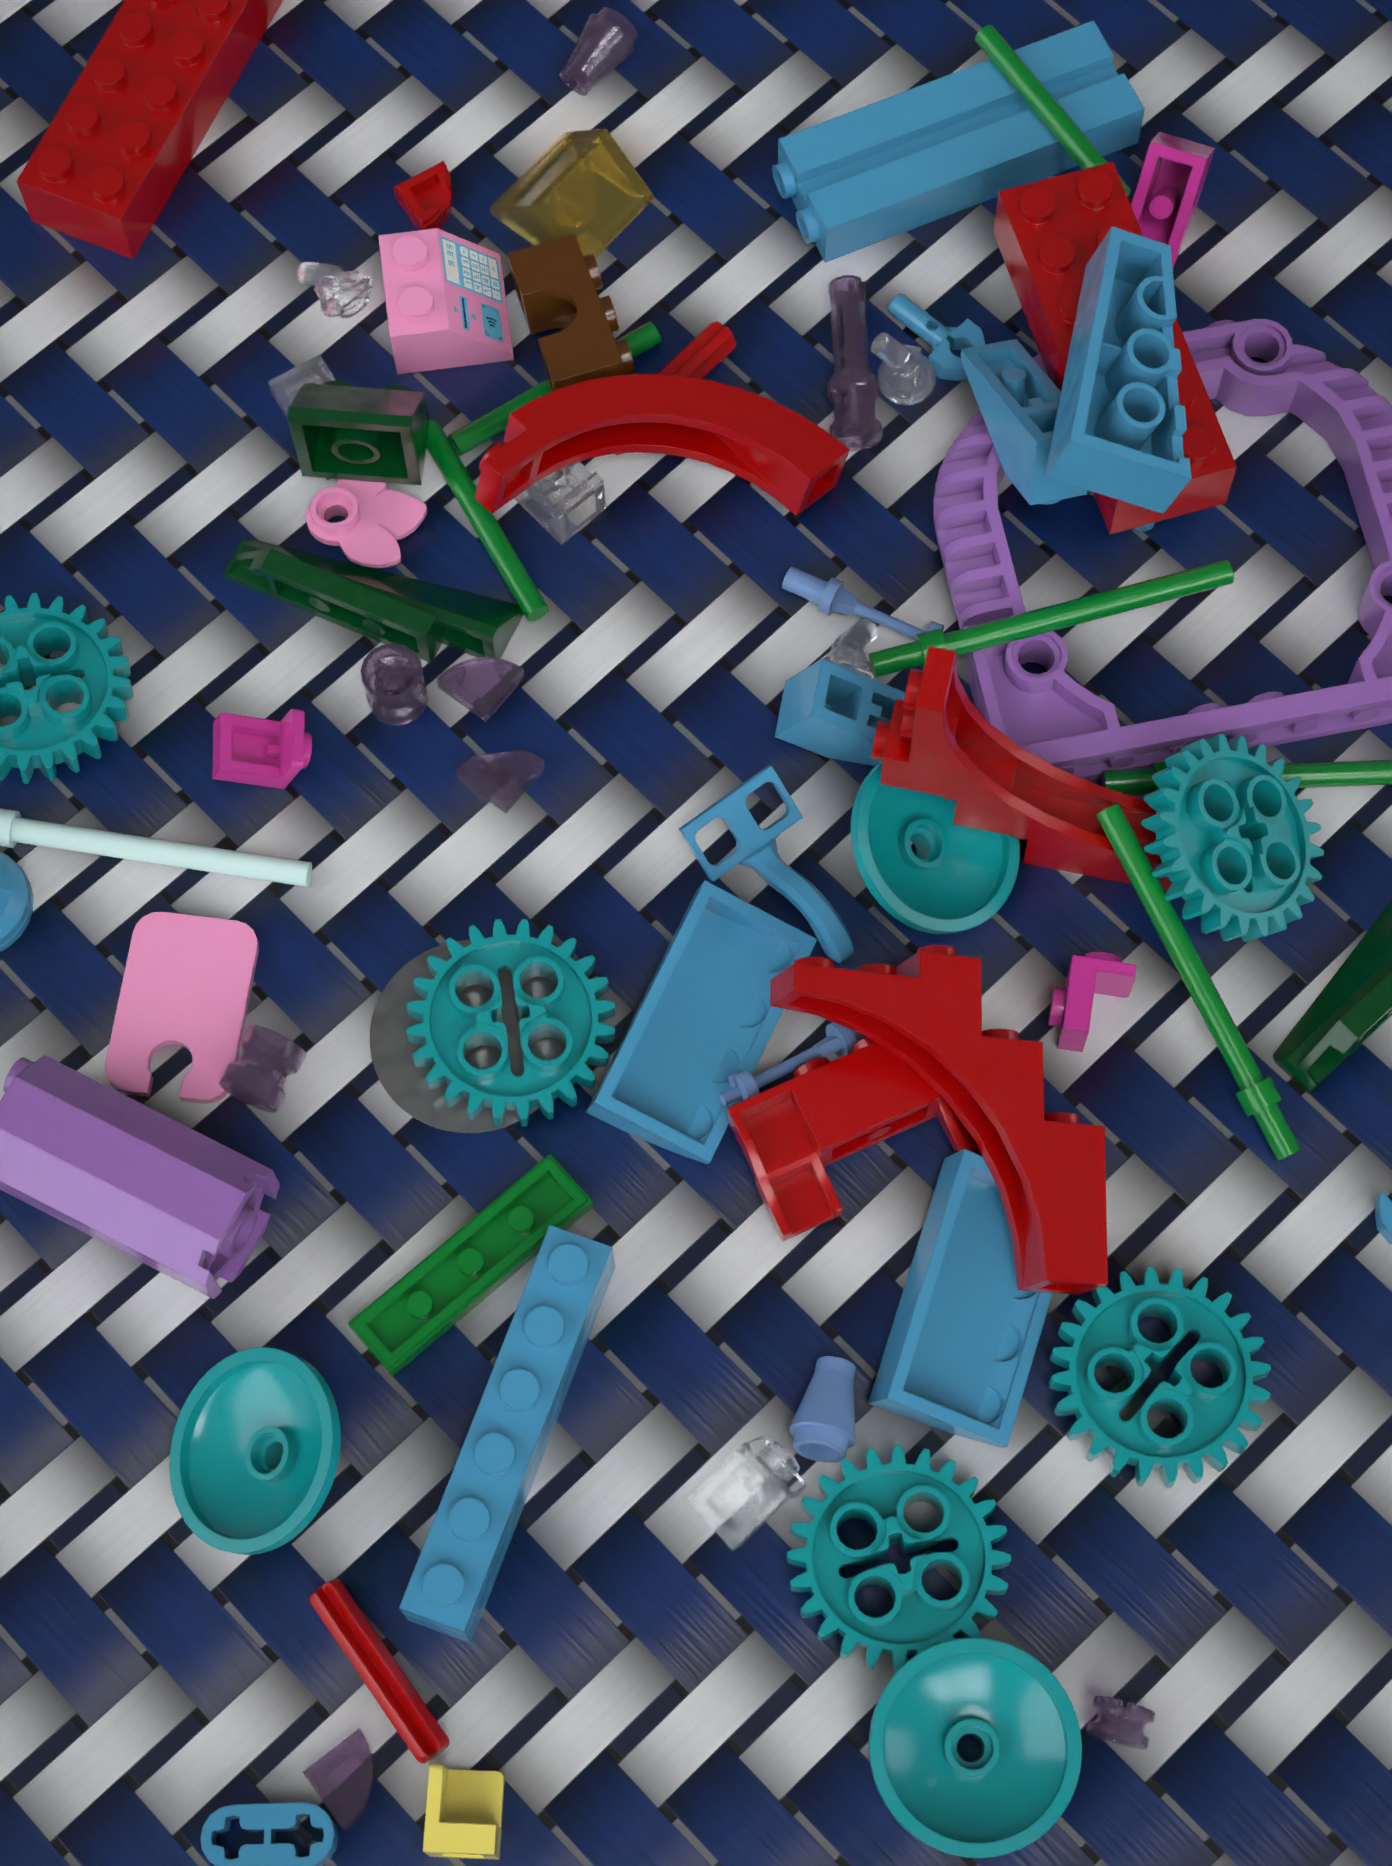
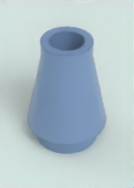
M824 1356L817 1359L814 1375L789 1428L790 1434L794 1437L792 1448L799 1455L819 1462H841L842 1459L846 1458L847 1449L855 1445L854 1378L856 1366L852 1362L834 1356Z

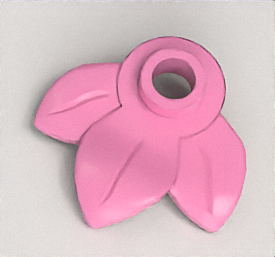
M339 479L336 486L324 488L313 497L306 510V522L309 532L316 540L326 545L340 546L346 557L353 563L365 567L386 568L401 562V552L396 540L407 537L420 526L427 514V506L408 494L387 489L388 483ZM334 516H343L346 518L345 520L337 523L328 522V520Z

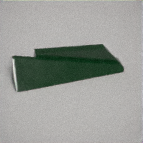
M248 538L240 541L222 573L225 579L429 663H432L443 643L497 666L524 615L516 603Z
M1392 900L1273 1054L1275 1063L1307 1094L1313 1091L1392 1017Z

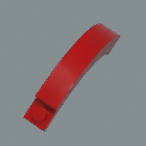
M617 375L587 380L557 389L530 401L510 413L504 440L492 446L480 461L479 470H481L475 499L489 512L494 513L534 483L570 464L593 457L618 453H661L686 457L727 470L764 490L788 508L795 516H798L836 487L850 449L826 430L799 413L768 398L741 388L711 380L679 375Z

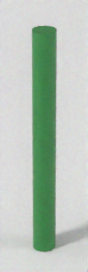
M993 25L983 27L976 34L975 42L1082 170L1108 163ZM1120 177V180L1128 197L1131 192V189Z
M650 321L617 339H626L632 358L661 343L660 334L655 325ZM545 380L449 434L448 438L457 454L461 456L505 431L510 413L530 401L551 392L548 381Z
M430 420L426 447L526 619L528 621H536L542 618L548 612V606L493 513L489 512L475 499L477 486L437 420Z

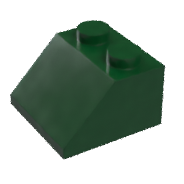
M336 380L327 381L323 384H303L289 406L287 417L302 476L422 485L430 422L425 392H416L400 385H390L382 389L354 387L347 382Z

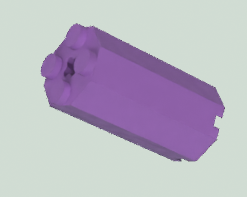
M46 1055L36 1062L22 1057L14 1063L6 1076L3 1087L5 1094L0 1100V1190L215 1299L222 1292L216 1280L221 1277L232 1283L241 1274L266 1231L271 1214L261 1210L260 1206L264 1194L276 1200L280 1183L274 1171Z

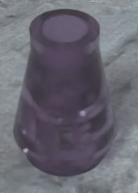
M603 7L598 15L590 14L567 64L559 73L560 78L570 89L582 96H586L595 84L634 53L633 44L638 38L637 30L623 15L609 7Z

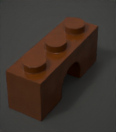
M575 233L507 253L516 295L530 334L533 335L555 328L563 329L560 332L538 338L544 370L551 392L587 380L635 374L634 362L626 339L615 341L612 332L619 330V325L610 296L599 298L596 290L603 288V283L593 253L583 256Z

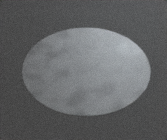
M470 940L457 941L464 948L470 945ZM446 944L439 945L416 956L405 964L388 982L379 997L372 1016L370 1027L371 1058L376 1074L385 1091L402 1110L413 1118L429 1126L449 1132H488L518 1122L516 1111L507 1110L501 1126H494L492 1108L485 1106L474 1120L468 1119V1099L463 1097L457 1104L448 1108L445 1105L444 1096L449 1085L445 1083L431 1090L426 1086L425 1077L434 1065L427 1067H415L412 1054L426 1044L408 1042L406 1029L422 1022L409 1017L406 1007L407 1002L426 1000L415 992L413 981L415 977L434 980L435 977L427 966L429 955L438 957L446 962L450 958ZM502 969L498 975L511 1072L515 1076H521L524 1072L519 1041V1022L515 1012L512 977L509 970ZM545 977L531 978L522 986V990L526 995L539 999L548 997L556 989V985ZM471 985L460 992L458 999L467 1006L478 1007L487 1003L493 994L482 985ZM549 1037L538 1039L530 1048V1052L535 1057L548 1061L558 1058L565 1050L560 1041ZM481 1045L473 1048L467 1054L465 1060L477 1069H487L494 1066L499 1061L501 1055L496 1049ZM538 1106L530 1108L529 1115L538 1109Z

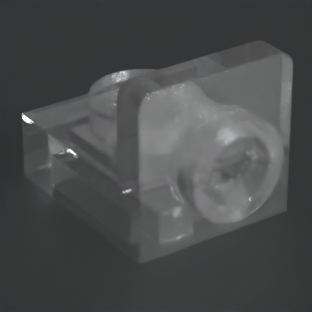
M759 1437L741 1444L687 1500L733 1551L741 1547L786 1501L798 1496L807 1487V1484L797 1474L800 1470L798 1462L784 1446L776 1441L768 1442L764 1437Z

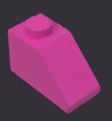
M1159 132L1150 142L1131 207L1144 237L1171 245L1172 266L1174 269L1196 210L1215 148Z

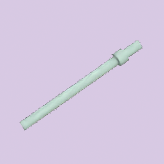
M0 808V846L14 848L17 843H24L308 887L311 880V862L21 818L19 811Z

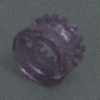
M1095 1696L1092 1706L1097 1709L1098 1717L1095 1721L1088 1722L1086 1732L1099 1739L1118 1745L1147 1749L1150 1739L1145 1736L1144 1727L1146 1724L1154 1722L1156 1713L1141 1705L1134 1706V1703L1129 1701L1126 1708L1122 1707V1699L1117 1698L1115 1703V1699L1112 1697Z

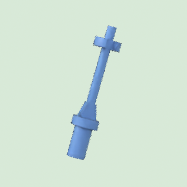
M791 566L783 580L782 589L818 604V611L828 616L834 611L849 615L855 613L914 639L916 634L927 632V630L924 631L860 603L857 597L844 589V582L832 577L827 582ZM931 621L928 631L940 628L943 632L944 625Z
M832 1022L826 1026L827 1037L814 1044L812 1048L754 1077L747 1070L743 1072L738 1070L730 1074L728 1080L731 1089L719 1094L720 1101L724 1106L736 1100L739 1103L759 1094L760 1088L797 1070L807 1062L833 1053L839 1058L853 1052L852 1047L866 1036Z

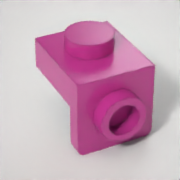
M290 709L281 721L221 712L213 722L212 779L285 789L301 769H306L311 758L312 736L310 733L304 732V711Z
M1090 952L1085 954L1084 957L1072 956L1065 988H1053L1048 1025L1060 1027L1057 1049L1083 1052L1090 1028L1094 993L1122 998L1129 997L1135 981L1136 965L1123 963L1120 957L1106 952Z

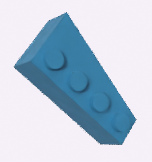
M1112 226L1087 263L1045 471V477L1164 514L1192 479L1190 458H1184L1182 437L1187 430L1185 406H1181L1179 403L1177 377L1182 371L1180 349H1175L1173 323L1177 319L1171 245Z

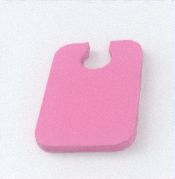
M152 912L143 916L136 923L132 933L105 1062V1073L110 1084L116 1090L129 1095L150 1097L153 1084L150 1062L153 1055L160 1048L167 1045H180L192 1054V1067L182 1080L179 1095L181 1101L201 1104L215 1103L223 1099L230 1092L234 1082L259 954V942L254 930L250 926L237 920L170 912Z

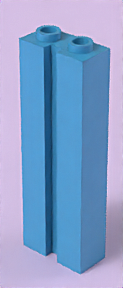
M1094 20L1014 50L1102 156L1138 143L1145 108L1125 73L1118 75L1113 66L1114 54ZM989 59L779 138L778 164L772 167V173L782 198L787 199L791 197L798 210L796 211V220L804 241L808 245L815 243L826 263L996 198L999 191L1037 182L1079 165Z

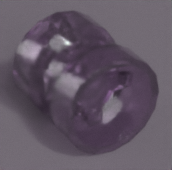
M391 643L373 649L363 660L360 670L371 712L383 723L395 726L408 724L416 720L426 709L429 699L421 660L413 650L405 645ZM390 692V693H399V694L389 695V694H387V693Z
M250 1025L240 1042L243 1052L241 1057H239L237 1062L227 1066L218 1083L227 1093L259 1110L275 1113L286 1095L283 1088L286 1077L298 1072L306 1057V1053L299 1045L285 1036L259 1025Z

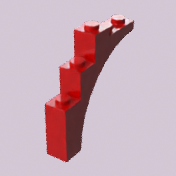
M929 646L924 670L911 668L904 700H895L891 722L878 721L871 758L882 760L880 784L944 796L946 800L956 801L953 824L1015 836V839L1027 841L1023 863L1132 884L1096 817V814L1119 803L1143 850L1144 846L1156 841V833L1141 825V820L1156 815V811L1144 800L1096 785L1059 769L1018 746L991 725L969 700L957 675L956 651ZM1145 852L1153 869L1162 863L1160 855ZM1168 876L1158 878L1164 890L1167 891L1172 884Z
M947 945L920 947L915 955L896 967L886 964H866L858 966L856 970L834 968V961L828 958L804 957L794 960L793 965L770 980V1006L817 1015L867 1036L908 1063L947 1101L976 1141L999 1189L1013 1238L1018 1290L1080 1295L1108 1285L1105 1126L1080 1124V1116L1073 1113L1058 1112L1044 1114L1043 1042L1019 1040L1018 1032L1010 1029H988L982 1031L981 958L957 956V949Z

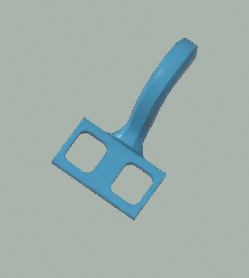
M768 765L678 830L710 881L714 882L739 864L753 869L769 886L787 898L802 913L813 929L824 953L835 962L841 963L855 951L846 926L824 895L802 874L788 866L778 854L776 838L802 819L803 816L773 767ZM771 782L784 801L786 812L773 824L765 829H761L746 806V798L764 783ZM720 817L724 820L735 838L736 848L724 859L711 865L696 843L695 836L698 830L715 818Z

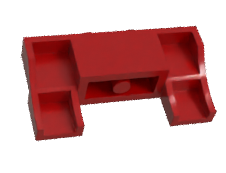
M867 1036L852 1047V1053L832 1062L827 1057L807 1062L793 1073V1079L727 1108V1120L755 1176V1186L782 1241L842 1215L843 1208L826 1174L825 1166L930 1119L938 1118L955 1153L963 1149L975 1154L981 1153L976 1141L947 1101L908 1063Z

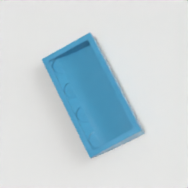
M704 881L695 892L586 1113L656 1146L708 1165L729 1124L727 1108L738 1103L736 1100L724 1106L720 1101L719 1094L731 1089L728 1080L730 1074L741 1070V1072L747 1070L752 1076L784 1010L783 1008L770 1006V980L793 965L794 960L809 957L817 939L723 889Z
M966 1149L944 1158L868 1404L942 1431L1004 1448L1009 1443L1053 1293L1018 1290L1013 1238L999 1189L984 1158Z

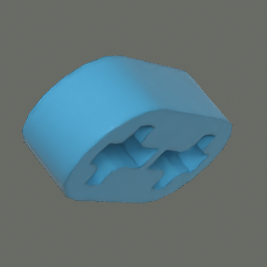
M304 1802L233 1804L220 1807L208 1817L203 1825L200 1837L203 1853L208 1861L215 1866H323L335 1853L339 1839L337 1825L331 1815L315 1804ZM308 1816L310 1817L311 1825L324 1832L323 1842L311 1844L309 1856L300 1857L299 1848L293 1844L276 1843V1832L296 1831L300 1827L301 1818ZM240 1819L241 1828L248 1832H264V1844H246L241 1846L239 1858L230 1859L229 1850L217 1845L218 1834L229 1832L231 1820Z

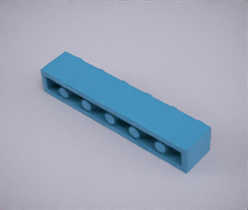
M549 1225L399 1609L408 1621L467 1643H472L614 1273L615 1261L611 1246Z

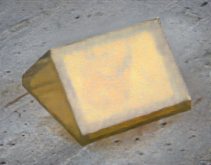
M607 129L565 132L490 207V212L494 217L533 245L575 233L583 256L593 253L596 259L653 201V194Z

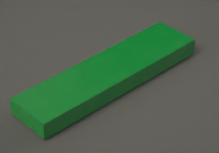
M549 1154L348 1323L350 1329L391 1377L395 1376L539 1253L549 1225L567 1230L594 1207L593 1200L555 1158Z

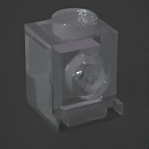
M580 461L552 472L514 498L561 545L606 509L604 479L596 472L592 474Z

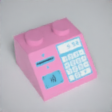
M438 228L378 235L389 334L397 375L514 360L501 256L499 253Z

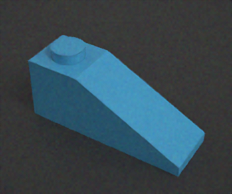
M1014 339L961 349L960 360L1003 470L1029 505L1054 504L1061 499L1087 495L1086 489L1045 477L1061 391L1019 341Z
M820 659L785 681L775 737L827 758L876 766L882 761L871 758L878 721L891 722L895 700H904L905 692L825 659Z

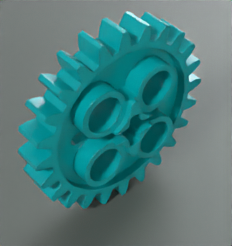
M32 593L27 608H18L14 598L11 595L6 596L5 612L0 613V663L5 665L0 670V718L15 716L18 719L10 725L0 726V781L5 779L12 767L19 768L24 784H29L35 768H43L47 778L50 781H55L57 774L56 765L63 762L69 769L77 773L80 771L77 755L84 752L95 759L101 758L97 739L102 738L116 742L118 734L116 724L113 721H128L129 714L124 700L133 698L131 681L127 679V677L131 676L128 657L121 656L123 651L120 638L118 636L108 637L107 624L103 618L89 624L87 608L84 605H80L68 615L66 614L64 600L61 596H58L52 602L49 609L41 607L37 593ZM54 650L67 652L57 659L43 658L47 653ZM79 674L84 675V678L80 679ZM37 686L33 689L25 690L26 687ZM74 702L80 704L78 708L70 712L55 711L56 708L65 703Z
M1224 734L1216 735L1207 740L1203 738L1181 747L1180 752L1168 756L1165 759L1167 768L1154 773L1152 776L1159 790L1149 793L1144 797V801L1156 811V815L1141 820L1143 827L1156 833V841L1144 846V851L1160 855L1162 862L1154 869L1152 875L1154 878L1168 876L1172 883L1166 892L1165 899L1170 901L1182 897L1185 900L1182 918L1188 920L1201 915V932L1207 934L1220 929L1223 941H1230L1241 937L1243 942H1249L1287 929L1286 923L1301 919L1303 914L1299 906L1313 902L1315 899L1307 885L1322 878L1320 872L1310 864V860L1324 855L1323 849L1310 843V835L1320 831L1321 825L1306 821L1304 815L1314 803L1312 799L1298 800L1294 794L1300 785L1301 779L1294 777L1285 781L1281 776L1285 760L1281 757L1266 763V745L1261 743L1248 749L1245 736L1241 735L1228 741Z
M495 919L493 937L484 938L474 925L469 926L470 945L464 948L457 941L449 937L446 940V948L450 958L447 962L431 955L427 958V966L435 977L434 980L415 977L413 981L415 992L426 999L407 1002L406 1007L409 1017L422 1022L406 1029L408 1042L426 1044L412 1054L415 1067L434 1065L425 1077L426 1086L431 1090L447 1083L449 1086L446 1089L444 1101L448 1108L457 1104L463 1097L468 1099V1119L474 1120L484 1106L492 1108L494 1126L497 1127L501 1126L507 1110L516 1111L517 1118L522 1127L528 1125L530 1108L537 1106L548 1120L554 1119V1099L559 1097L566 1104L574 1107L577 1105V1095L573 1087L575 1083L590 1089L596 1086V1077L588 1067V1064L598 1067H607L609 1054L596 1044L614 1042L615 1028L600 1021L615 1016V1002L596 999L608 991L609 981L607 977L588 979L595 969L594 956L590 955L575 962L573 958L576 952L577 940L572 937L561 946L556 947L553 945V926L548 925L542 931L538 939L530 937L527 919L521 920L515 935H507L501 919ZM502 969L509 970L512 977L515 1012L519 1022V1041L524 1072L521 1076H515L511 1072L498 975ZM545 977L556 985V989L548 997L539 999L526 995L522 990V986L531 978ZM471 985H482L493 994L487 1003L478 1007H470L463 1004L458 999V996L464 988ZM549 1037L560 1041L565 1050L558 1058L548 1061L535 1057L530 1052V1048L538 1039ZM481 1045L490 1046L496 1049L501 1057L494 1066L487 1069H477L465 1060L467 1054L473 1048Z
M1147 1266L1139 1286L1135 1285L1126 1271H1122L1116 1280V1294H1113L1106 1286L1094 1289L1092 1295L1097 1306L1096 1308L1079 1299L1073 1306L1072 1312L1081 1325L1062 1322L1057 1334L1072 1347L1053 1348L1050 1355L1051 1362L1067 1369V1371L1052 1375L1049 1380L1050 1389L1068 1392V1396L1057 1403L1054 1409L1055 1415L1076 1416L1077 1421L1069 1430L1067 1438L1069 1441L1088 1435L1093 1440L1086 1456L1089 1462L1097 1459L1104 1452L1113 1456L1110 1465V1476L1114 1478L1122 1471L1126 1464L1135 1466L1137 1486L1144 1485L1151 1470H1159L1165 1488H1171L1176 1481L1178 1469L1183 1468L1193 1484L1198 1483L1203 1477L1202 1460H1205L1211 1467L1221 1472L1228 1464L1227 1456L1222 1446L1241 1454L1249 1443L1238 1428L1257 1431L1263 1422V1419L1256 1412L1248 1408V1406L1265 1405L1270 1398V1392L1253 1385V1382L1265 1378L1271 1371V1366L1267 1363L1251 1361L1250 1357L1260 1350L1264 1344L1263 1337L1243 1338L1241 1332L1250 1320L1251 1315L1247 1312L1230 1318L1224 1311L1229 1305L1232 1295L1226 1292L1212 1302L1205 1297L1208 1288V1279L1202 1277L1193 1289L1189 1290L1183 1288V1275L1181 1269L1178 1268L1174 1270L1167 1284H1159L1153 1266ZM1149 1316L1159 1318L1169 1327L1171 1339L1164 1343L1148 1341L1139 1332L1138 1321ZM1195 1332L1199 1336V1341L1177 1363L1168 1381H1164L1157 1386L1131 1420L1127 1422L1122 1421L1119 1418V1412L1142 1389L1150 1372L1157 1371L1188 1333ZM1199 1360L1215 1364L1221 1371L1223 1385L1216 1388H1207L1198 1384L1192 1377L1190 1364ZM1105 1365L1121 1369L1127 1376L1128 1389L1119 1393L1107 1392L1096 1382L1094 1371L1098 1367ZM1157 1409L1167 1410L1174 1414L1179 1420L1181 1427L1180 1435L1173 1438L1158 1436L1149 1427L1147 1414Z
M895 1445L890 1464H882L873 1448L867 1449L865 1469L858 1471L847 1458L842 1459L840 1471L843 1481L840 1484L823 1474L818 1478L819 1489L825 1497L823 1502L810 1497H803L801 1500V1508L813 1519L812 1523L795 1522L791 1524L790 1534L806 1543V1547L788 1551L787 1563L804 1567L806 1572L790 1581L791 1592H811L812 1595L801 1607L800 1615L802 1618H810L819 1614L823 1615L825 1620L818 1631L817 1638L822 1642L837 1632L841 1634L844 1639L840 1657L844 1660L858 1646L866 1649L867 1670H873L881 1654L891 1656L892 1667L896 1673L905 1664L907 1655L915 1654L916 1656L932 1646L955 1640L954 1637L957 1634L963 1638H980L981 1634L972 1620L973 1617L976 1616L983 1620L994 1621L998 1613L997 1609L984 1598L985 1595H1005L1008 1588V1583L991 1574L992 1570L1007 1567L1011 1562L1010 1554L992 1550V1544L999 1542L1006 1536V1526H986L984 1521L994 1511L996 1506L995 1500H985L975 1504L971 1497L979 1480L976 1477H972L959 1486L954 1483L952 1478L955 1472L956 1461L952 1459L939 1472L931 1470L929 1449L924 1448L915 1465L906 1464L905 1454L901 1445ZM914 1502L929 1503L937 1509L941 1517V1524L931 1532L921 1533L915 1531L907 1525L903 1511ZM859 1518L872 1526L875 1532V1540L864 1549L854 1550L846 1547L840 1541L837 1535V1528L848 1519ZM951 1539L956 1541L958 1548L951 1552H935L915 1556L910 1560L906 1574H898L895 1565L888 1563L868 1569L857 1576L842 1578L839 1575L841 1567L872 1564L886 1559L889 1545L898 1544L903 1554L919 1552L939 1542ZM933 1568L947 1569L956 1576L959 1582V1593L949 1600L934 1599L925 1592L922 1585V1576ZM867 1585L884 1587L893 1599V1609L882 1617L872 1618L866 1616L858 1609L855 1603V1594L860 1588Z

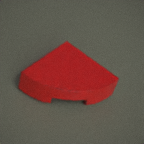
M444 161L394 187L396 200L417 230L440 229L450 214L453 203L451 178Z

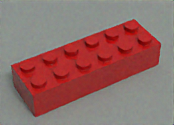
M124 0L17 179V184L31 221L134 259L283 0Z
M1114 162L998 192L993 233L1047 374L1060 391L1062 390L1087 263L1112 226L1143 236ZM1177 319L1173 323L1175 349H1180L1182 371L1177 377L1179 403L1181 406H1185L1187 430L1182 435L1184 458H1190L1192 479L1164 514L1093 492L1109 535L1225 504L1229 495L1237 466Z

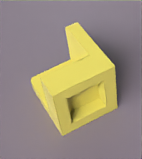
M429 1764L423 1852L429 1857L500 1860L505 1783L503 1774L498 1771L448 1769L444 1764Z

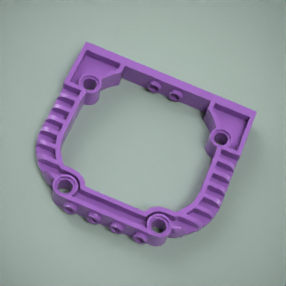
M1251 319L1240 322L1221 320L1205 328L1182 333L1210 400L1216 399L1230 411L1245 416H1270L1290 412L1322 436L1329 444L1344 471L1374 568L1358 607V620L1364 631L1373 637L1371 643L1358 658L1348 684L1287 696L1277 691L1267 692L1253 697L1248 703L1223 707L1220 703H1208L1193 708L1186 715L1120 727L1114 704L1093 694L1065 673L1068 661L1067 647L1063 639L1054 631L967 653L965 669L975 707L991 725L1014 743L1049 764L1089 781L1102 778L1103 770L1151 769L1152 762H1165L1168 756L1180 752L1181 747L1203 738L1207 740L1219 734H1224L1227 741L1240 735L1245 736L1249 749L1261 743L1269 747L1392 723V604L1383 598V596H1392V405L1384 396H1379L1369 386V381L1354 369L1341 368L1326 361V354L1320 350L1292 344V338L1287 329L1278 322L1269 319ZM1041 355L1033 357L1035 362L1048 376ZM1250 357L1263 359L1267 363L1255 362ZM981 411L972 417L968 426L948 449L939 469L933 501V521L960 629L1026 612L998 509V487L1005 472ZM1027 662H1035L1044 666L1047 672L1032 674L1025 671L1021 665Z

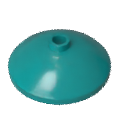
M882 761L879 762L866 776L860 786L851 816V842L854 858L861 877L870 893L895 919L911 928L926 933H959L974 928L990 919L1006 902L1016 881L1020 861L1019 839H1015V836L953 824L956 801L946 800L944 796L880 784ZM910 841L916 846L917 856H915L911 849Z
M257 1347L239 1351L226 1357L212 1367L193 1388L181 1409L175 1425L170 1448L169 1469L172 1492L177 1508L187 1526L203 1542L218 1550L235 1554L253 1555L269 1552L295 1538L319 1512L332 1487L341 1448L338 1409L332 1392L322 1375L309 1362L295 1354L274 1348Z
M963 1638L943 1642L924 1650L906 1662L890 1679L879 1697L872 1716L869 1731V1760L874 1782L885 1806L898 1823L912 1836L938 1851L967 1858H988L1009 1854L1024 1848L1044 1835L1057 1822L1068 1806L1077 1786L1082 1761V1740L1077 1715L1072 1702L1057 1678L1042 1663L1025 1651L1010 1644L985 1638ZM965 1734L975 1736L981 1744V1754L974 1762L964 1761L957 1752V1743Z

